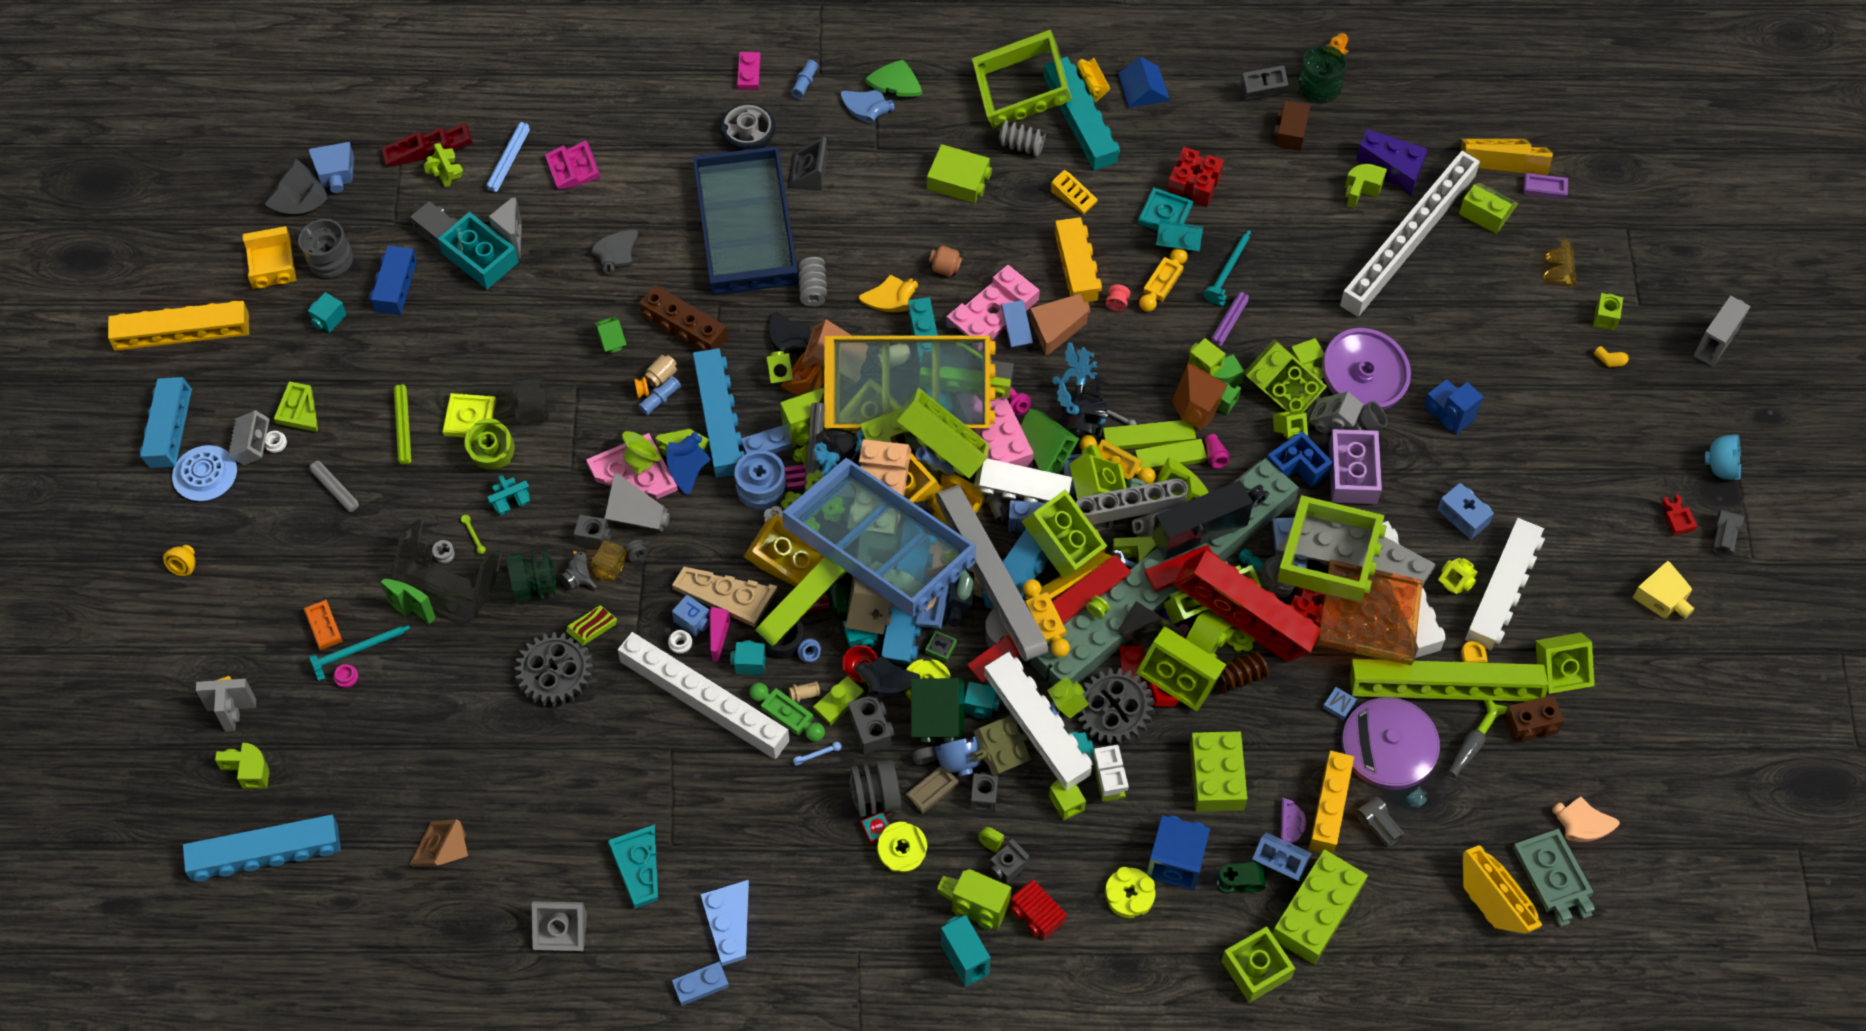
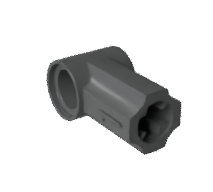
M1722 509L1719 510L1714 529L1717 530L1712 548L1716 555L1722 557L1732 556L1737 535H1739L1743 525V515Z
M1375 796L1355 810L1360 823L1366 828L1370 827L1387 848L1393 846L1404 836V832L1389 816L1387 806L1379 797Z

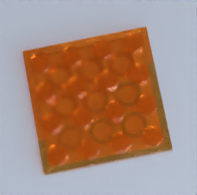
M1330 559L1327 574L1359 581L1363 567ZM1375 570L1374 576L1369 575L1368 580H1371L1372 584L1370 592L1364 593L1362 603L1324 594L1317 645L1412 666L1415 656L1423 580Z

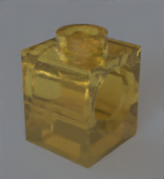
M604 540L591 561L594 574L600 579L615 581L627 561L626 550L621 546Z

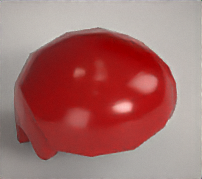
M855 645L848 649L843 656V670L853 681L866 683L860 678V674L856 673L855 668L860 662H865L867 666L871 665L878 659V656L868 646Z

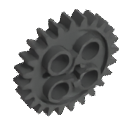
M553 632L552 638L548 639L547 635L543 634L542 641L535 637L534 645L526 643L528 651L520 650L522 658L516 659L518 665L515 667L516 681L520 683V690L525 691L526 698L533 696L534 703L541 699L543 706H546L548 701H551L553 707H555L557 701L560 700L562 705H565L566 698H569L572 702L574 701L573 694L576 693L582 696L581 687L588 689L589 686L586 680H592L590 672L594 671L593 665L590 664L593 662L592 657L588 655V648H583V645L579 642L575 643L576 641L572 636L567 640L566 634L563 633L560 638H557L556 633ZM558 652L564 653L562 656L559 657L554 656ZM536 664H543L540 668H533ZM570 670L575 671V673L571 675L566 674V672ZM548 682H554L552 686H544Z
M1110 668L1108 675L1105 676L1100 671L1099 679L1091 676L1093 683H1084L1087 691L1083 695L1089 705L1077 714L1081 716L1078 719L1080 724H1085L1083 726L1084 731H1091L1090 736L1092 739L1098 736L1101 744L1107 739L1110 746L1114 740H1117L1118 744L1122 745L1123 738H1126L1129 743H1131V735L1139 738V729L1147 731L1144 722L1152 723V719L1148 714L1155 713L1154 708L1150 707L1155 702L1153 698H1149L1152 692L1151 689H1146V681L1140 683L1139 675L1132 679L1130 670L1123 675L1121 668L1118 669L1117 674H1114ZM1117 687L1124 688L1120 694L1112 693ZM1103 691H1106L1114 704L1120 707L1122 714L1129 722H1124L1117 710L1111 707L1109 700L1102 694ZM1096 702H1104V705L1101 708H1093V705ZM1130 705L1138 706L1134 712L1126 711ZM1110 720H1119L1116 726H1107Z

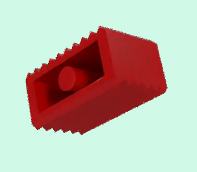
M1034 879L1010 898L1011 912L1016 918H1023L1028 923L1027 928L1035 937L1040 936L1043 940H1046L1047 937L1066 922V912L1056 904L1052 897Z

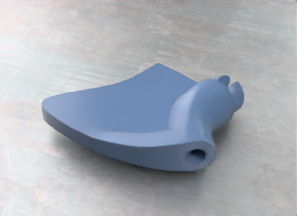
M878 90L869 92H841L842 101L848 111L859 120L869 124L874 123L877 117L895 109L893 100L886 101L882 92Z

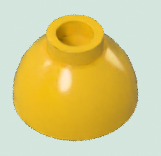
M188 545L173 547L163 555L164 564L169 571L176 575L189 576L195 568V551Z

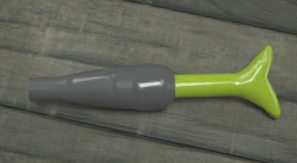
M1484 700L1487 714L1478 728L1471 730L1466 735L1453 765L1448 771L1450 777L1456 778L1459 772L1483 747L1486 741L1485 733L1495 718L1504 715L1508 707L1496 705L1492 700Z

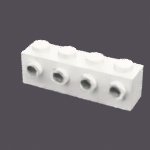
M986 459L976 471L974 488H979L981 493L993 495L994 492L1002 493V497L1014 500L1016 497L1024 498V501L1047 503L1065 489L1070 493L1072 477Z

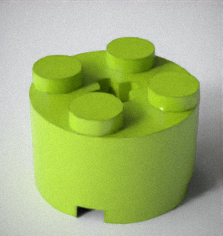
M490 418L481 419L474 423L475 425L465 435V448L473 462L478 467L486 470H496L507 466L511 462L515 450L514 440L507 427L498 420ZM492 441V442L494 443V444H491V447H487V446H489V442Z

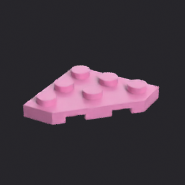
M648 433V434L643 435V437H645L646 439H648V440L653 444V446L655 447V449H656L658 455L661 457V455H660V453H659V451H658V449H657L655 443L653 442V440H652L650 434ZM625 443L586 459L587 465L595 481L598 483L612 486L615 473L621 475L653 499H659L678 491L677 485L662 457L648 471H642L640 475H637L623 459Z

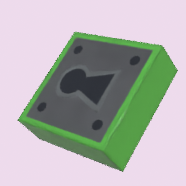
M935 631L925 649V653L947 662L957 644V639Z

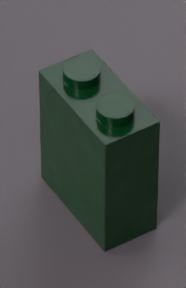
M911 679V737L919 738L920 743L934 742V738H943V742L957 741L958 737H964V679Z

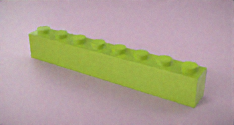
M1352 659L1349 676L1352 696L1532 701L1545 698L1548 689L1545 666L1542 664Z

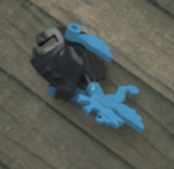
M1069 342L1065 351V361L1074 368L1068 369L1061 380L1058 376L1053 378V383L1059 384V390L1057 391L1058 401H1060L1062 405L1061 410L1063 411V415L1057 423L1073 435H1098L1101 437L1104 427L1099 425L1105 423L1108 417L1106 413L1108 407H1106L1107 402L1103 401L1106 395L1100 393L1099 390L1101 386H1107L1108 383L1095 378L1096 372H1090L1092 368H1097L1096 361L1089 365V357H1094V354L1087 351L1085 347H1082V350L1077 351V355L1073 344ZM1089 375L1090 378L1094 380L1089 385L1087 391L1084 392L1086 386V377ZM1071 377H1077L1076 389L1069 394L1065 384Z
M829 428L826 434L822 430L816 435L818 444H815L813 451L815 452L816 460L819 461L822 468V475L825 476L845 458H848L859 467L861 466L859 459L862 442L865 439L862 430L852 433L848 430Z

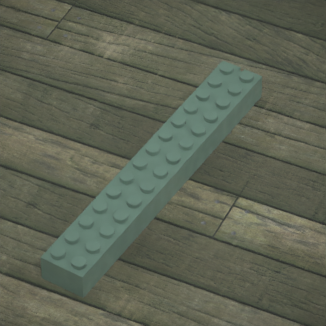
M1265 458L1239 479L1247 493L1259 484L1264 487L1263 491L1269 492V497L1265 502L1257 507L1252 506L1248 526L1167 560L1163 558L1157 547L1130 570V576L1101 596L1110 606L1109 612L1105 613L1103 619L1094 617L1085 608L1064 624L1067 635L1062 638L1070 644V651L1066 656L1056 657L1051 651L1052 642L1047 643L1048 653L1031 659L1030 664L1044 678L1049 676L1048 682L1052 686L1066 676L1073 683L1075 681L1081 682L1119 650V646L1125 645L1160 615V611L1165 609L1163 603L1170 600L1169 595L1180 590L1173 585L1155 593L1144 574L1146 569L1205 545H1209L1212 552L1217 554L1220 560L1225 561L1269 524L1273 518H1276L1294 503L1299 487Z

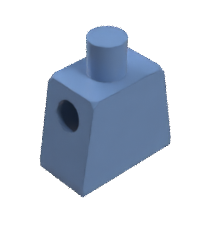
M350 142L309 149L315 170L324 188L330 187L331 192L340 193L344 189L343 184L353 181L354 154Z

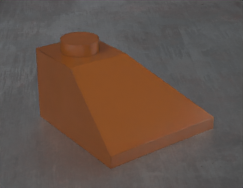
M1188 363L1172 403L1182 420L1202 430L1212 422L1228 384Z

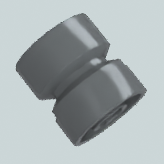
M1370 401L1362 406L1355 425L1346 428V430L1379 431L1387 426V418L1380 405Z

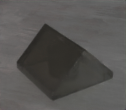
M1136 601L1120 625L1118 634L1135 645L1143 646V649L1151 647L1164 626L1180 636H1184V631Z

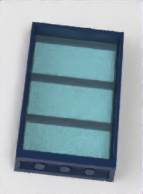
M778 146L693 156L711 294L720 295L799 285Z

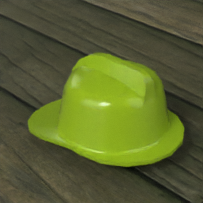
M630 431L622 434L626 445L623 459L637 475H640L642 471H648L656 461L661 460L655 447L648 439Z

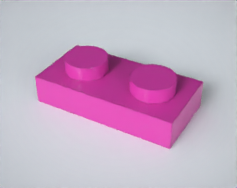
M739 52L738 90H759L760 52Z

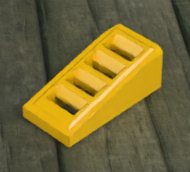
M1066 170L1061 172L1051 183V192L1083 215L1097 203L1098 199ZM1084 198L1087 199L1083 204L1080 203Z

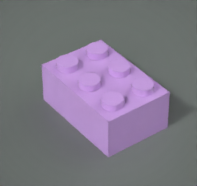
M1332 429L1329 440V459L1333 462L1330 471L1331 503L1378 504L1382 491L1378 431Z

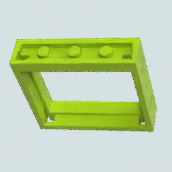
M1051 30L972 58L986 115L993 129L1002 127L1005 120L1011 123L1072 101L1058 46ZM1051 51L1061 87L995 111L985 74Z
M1301 495L1280 565L1278 582L1362 603L1364 593L1370 592L1372 581L1368 580L1369 575L1374 576L1377 562L1373 561L1374 557L1379 558L1382 544L1378 543L1379 538L1384 539L1387 528L1386 525H1383L1385 515ZM1307 515L1373 531L1359 581L1293 565Z

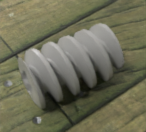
M1005 120L1000 131L999 143L1001 141L1003 147L1009 144L1010 149H1015L1017 146L1019 152H1022L1025 148L1027 154L1033 151L1034 156H1039L1045 142L1046 133L1041 136L1040 129H1038L1033 134L1032 127H1029L1026 132L1024 131L1023 124L1019 129H1016V122H1013L1011 127H1008V120Z
M820 257L805 258L798 264L800 301L807 306H819L825 303L824 297L827 296L825 261Z

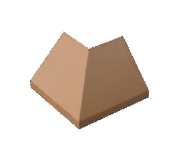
M457 819L431 821L409 865L412 867L438 866L467 857L468 853L464 840L466 834L461 822Z

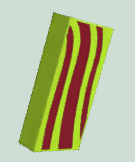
M600 605L568 625L566 632L580 644L585 645L615 626L617 618Z

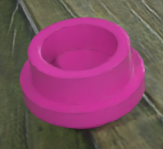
M340 665L334 672V681L342 688L351 687L358 680V672L352 665Z

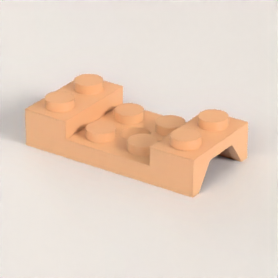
M863 439L859 459L860 467L904 496L912 449L908 444ZM858 486L854 507H851L847 529L850 533L883 505V503ZM890 509L865 532L897 538L900 515Z

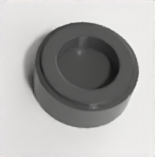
M934 747L922 748L912 753L913 761L916 765L927 764L937 758Z

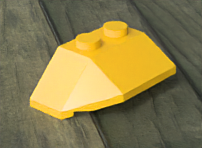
M1480 845L1463 853V888L1494 928L1527 934L1542 926L1533 903L1501 863L1486 853Z

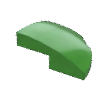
M904 60L883 66L865 79L868 85L883 93L887 90L888 92L896 93V96L922 95V89L914 73Z

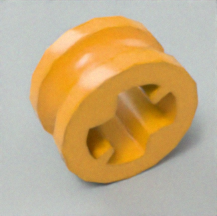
M642 377V380L634 379L638 399L643 395L648 397L649 391L646 378Z

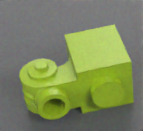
M1316 338L1292 346L1290 353L1317 378L1323 381L1324 377L1321 368L1324 352Z

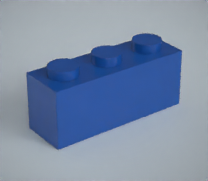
M387 246L386 253L382 254L380 272L376 273V285L374 290H371L369 297L375 312L401 315L417 263L414 249Z

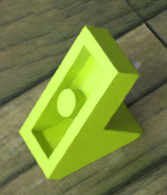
M1152 537L1114 538L1112 551H1121L1125 559L1136 557L1138 564L1154 551L1157 546Z

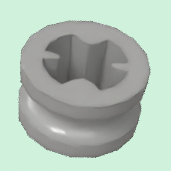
M440 540L432 547L434 558L438 563L446 564L453 560L455 552L449 541ZM444 549H447L448 552H444L443 555H440L439 552H443Z

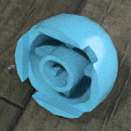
M1725 435L1715 439L1711 444L1710 451H1705L1706 465H1710L1712 472L1721 479L1737 480L1741 478L1739 436Z

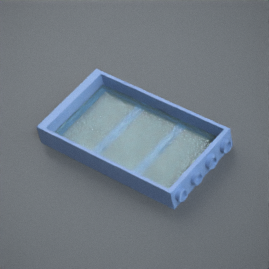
M848 458L840 462L783 511V527L912 618L919 611H924L931 600L939 597L951 582H956L960 574L966 568H971L976 561L975 544Z

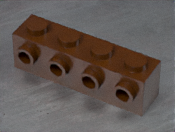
M654 285L639 302L641 316L646 321H652L659 325L663 331L671 332L684 343H690L699 352L718 349L728 339L726 325L657 285Z

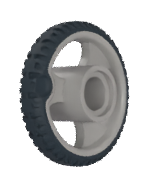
M753 103L740 104L729 109L722 117L720 124L721 135L724 141L733 148L739 150L759 149L767 145L773 138L775 120L772 114L762 106ZM738 116L737 124H730V121ZM759 117H763L767 121L768 129L766 132L759 131ZM738 134L741 140L734 138L733 135Z

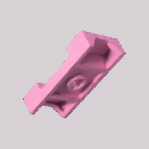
M1007 265L993 277V282L966 305L961 304L947 316L946 326L949 329L956 327L966 336H991L992 341L1006 329L1001 305L1024 300L1027 311L1039 301L1040 290L1011 266ZM989 308H996L999 311L997 313H989L987 310ZM972 343L977 352L983 349V343Z

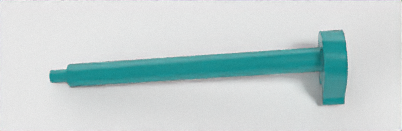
M1247 230L1246 234H1243L1214 286H1209L1204 291L1203 296L1208 302L1223 307L1227 296L1224 295L1226 290L1221 289L1250 239L1251 231Z
M409 625L397 627L319 659L316 654L309 656L318 681L325 679L321 666L402 635L405 631L410 630Z

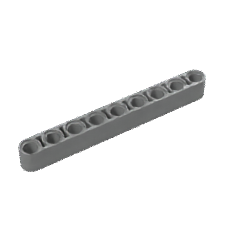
M955 485L936 492L937 504L950 528L976 545V561L972 568L1022 659L1027 661L1048 653V645L1041 630L961 487Z

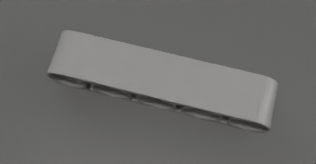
M1172 479L1085 496L1078 499L1076 504L1081 510L1088 509L1091 511L1083 514L1093 525L1159 512L1184 504L1187 500L1188 486L1181 479ZM1172 492H1180L1181 495H1174ZM1151 496H1156V497H1158L1159 499L1153 500V499H1150L1149 497H1151ZM1132 500V501H1135L1136 503H1135V504H1128L1127 501ZM1111 505L1113 508L1107 509L1104 506Z

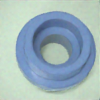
M811 638L803 640L797 648V654L804 662L817 660L821 653L819 643ZM811 646V651L805 653L807 647Z

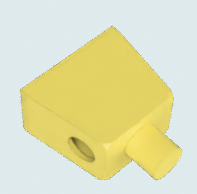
M1669 561L1646 579L1637 588L1633 596L1636 601L1662 618H1667L1672 612L1676 611L1686 619L1695 609L1686 601L1692 591L1691 586Z

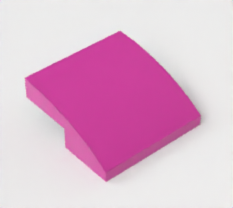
M586 140L569 149H566L563 145L545 154L558 189L578 186L601 177L590 145Z

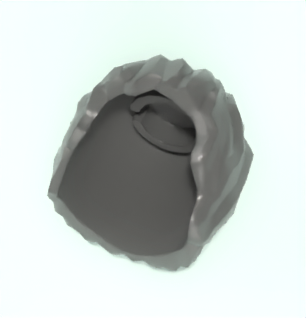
M1281 554L1268 558L1258 571L1257 577L1261 583V588L1274 593L1277 598H1286L1293 594L1297 587L1278 582L1279 569L1283 559ZM1293 561V565L1298 566V562Z

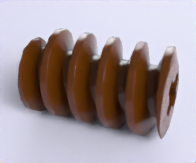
M1252 651L1250 655L1244 654L1241 658L1236 657L1233 661H1226V666L1216 682L1220 691L1226 694V686L1231 691H1235V683L1240 688H1243V680L1251 685L1253 683V676L1258 682L1261 681V673L1265 678H1268L1269 669L1260 653Z

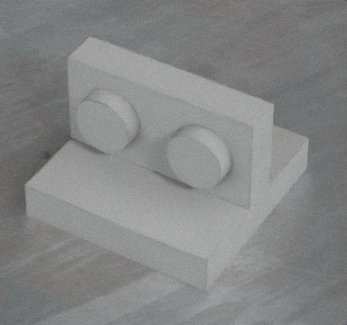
M246 679L196 682V692L206 710L215 712L225 732L235 731L236 722L240 720L239 709L256 708V698Z

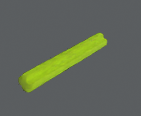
M401 384L394 387L398 461L401 465L411 463L407 389L405 385Z

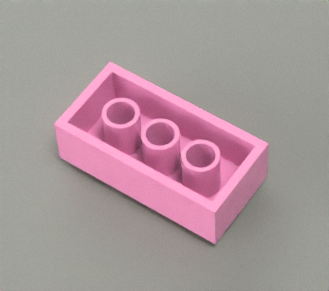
M966 392L957 395L956 410L963 423H983V395H972ZM995 398V401H991V410H995V424H991V429L971 430L990 444L987 459L1032 468L1034 453L1007 398Z

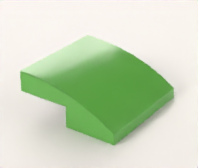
M383 579L381 581L389 604L402 615L407 617L413 611L428 624L436 618L429 598L423 592L400 581Z

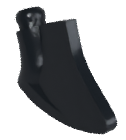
M774 312L769 324L770 339L774 349L777 352L784 351V354L790 352L804 353L809 342L807 340L810 326L795 323L779 312Z
M884 656L879 657L868 666L865 662H860L855 668L856 673L860 674V678L869 686V695L876 698H887L902 694L911 689V679H920L919 674L893 665Z

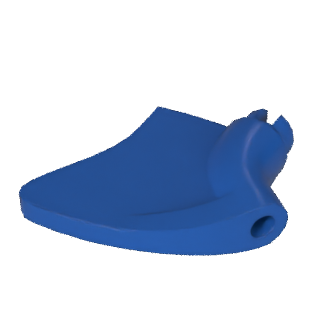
M693 432L691 436H687L679 443L669 442L666 457L669 471L676 484L685 494L691 493L700 469L711 460L707 453L699 446V443L702 442V437H699L697 432Z

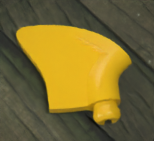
M889 275L880 286L861 294L859 300L864 305L879 311H907L908 300L918 287V283L916 280L913 282L912 278L908 279L907 282H903Z

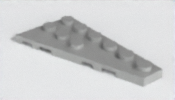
M1307 515L1295 556H1297V559L1316 560L1324 565L1357 572L1363 569L1373 531ZM1291 529L1277 548L1276 554H1284ZM1385 536L1384 539L1379 538L1378 543H1381L1382 547L1379 558L1374 557L1373 561L1377 562L1374 575H1385L1393 577L1394 580L1423 586L1434 570L1435 563Z

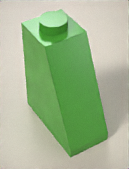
M1030 409L1023 419L1021 428L1034 453L1033 457L1041 471L1060 474L1079 438L1045 413Z

